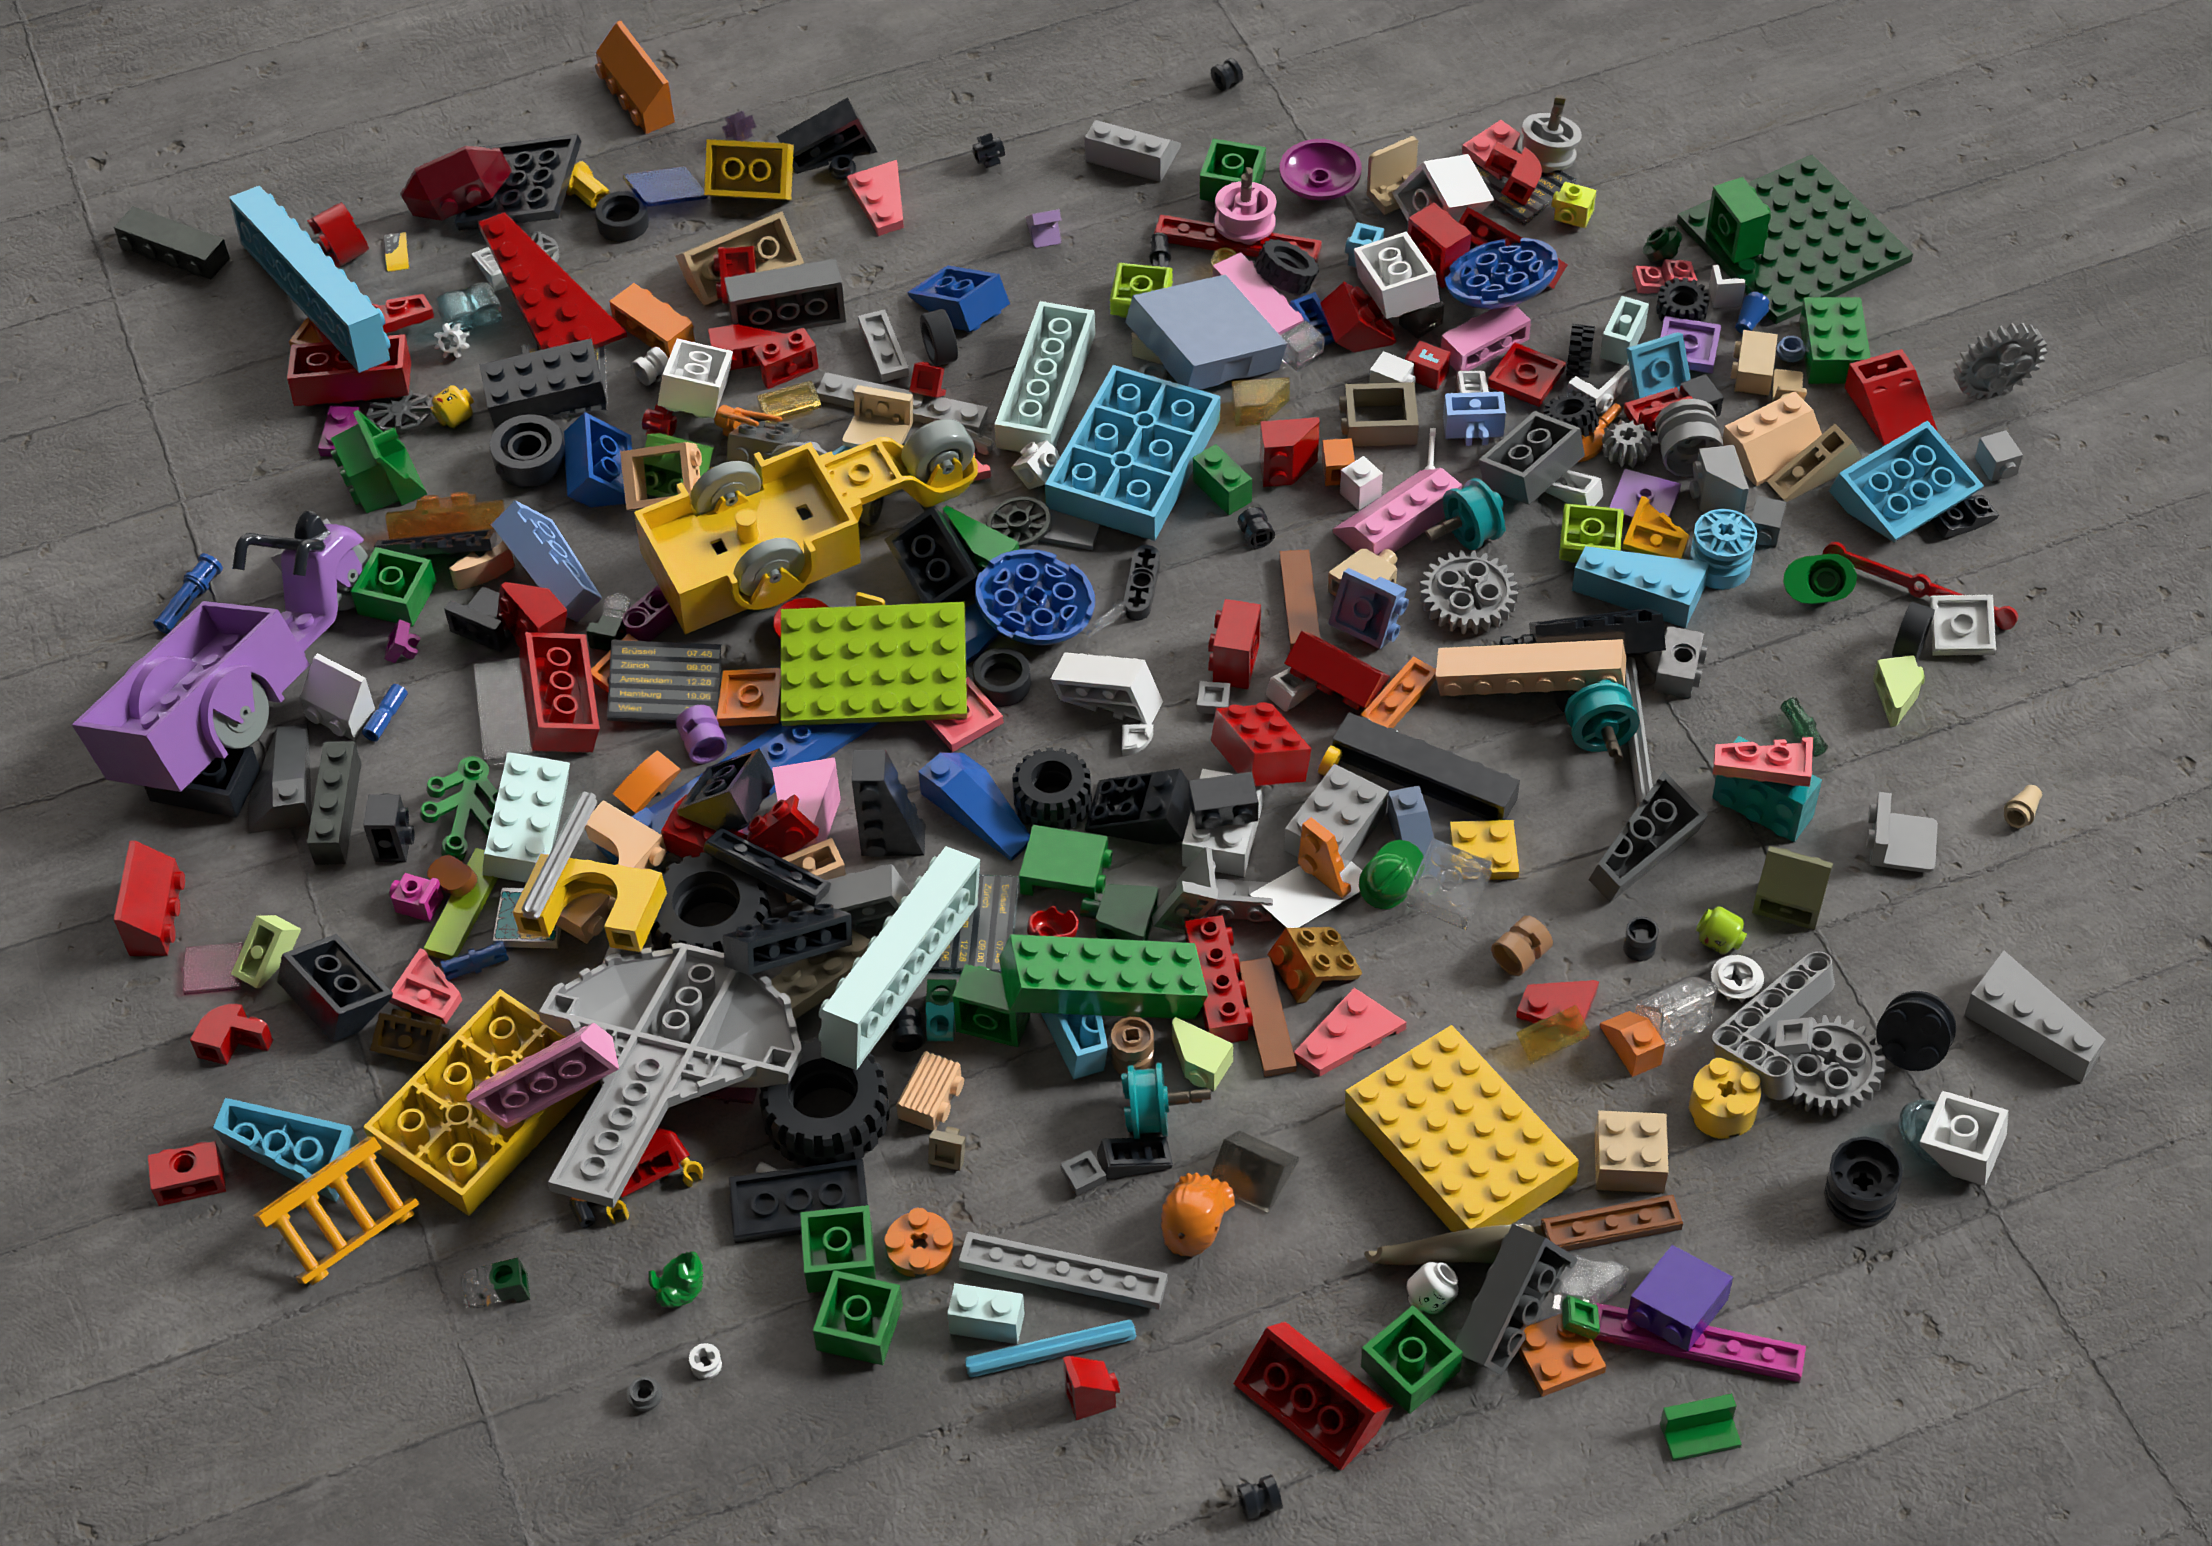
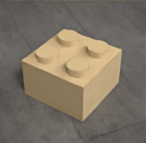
M1598 1111L1595 1127L1596 1190L1664 1193L1669 1173L1666 1114Z

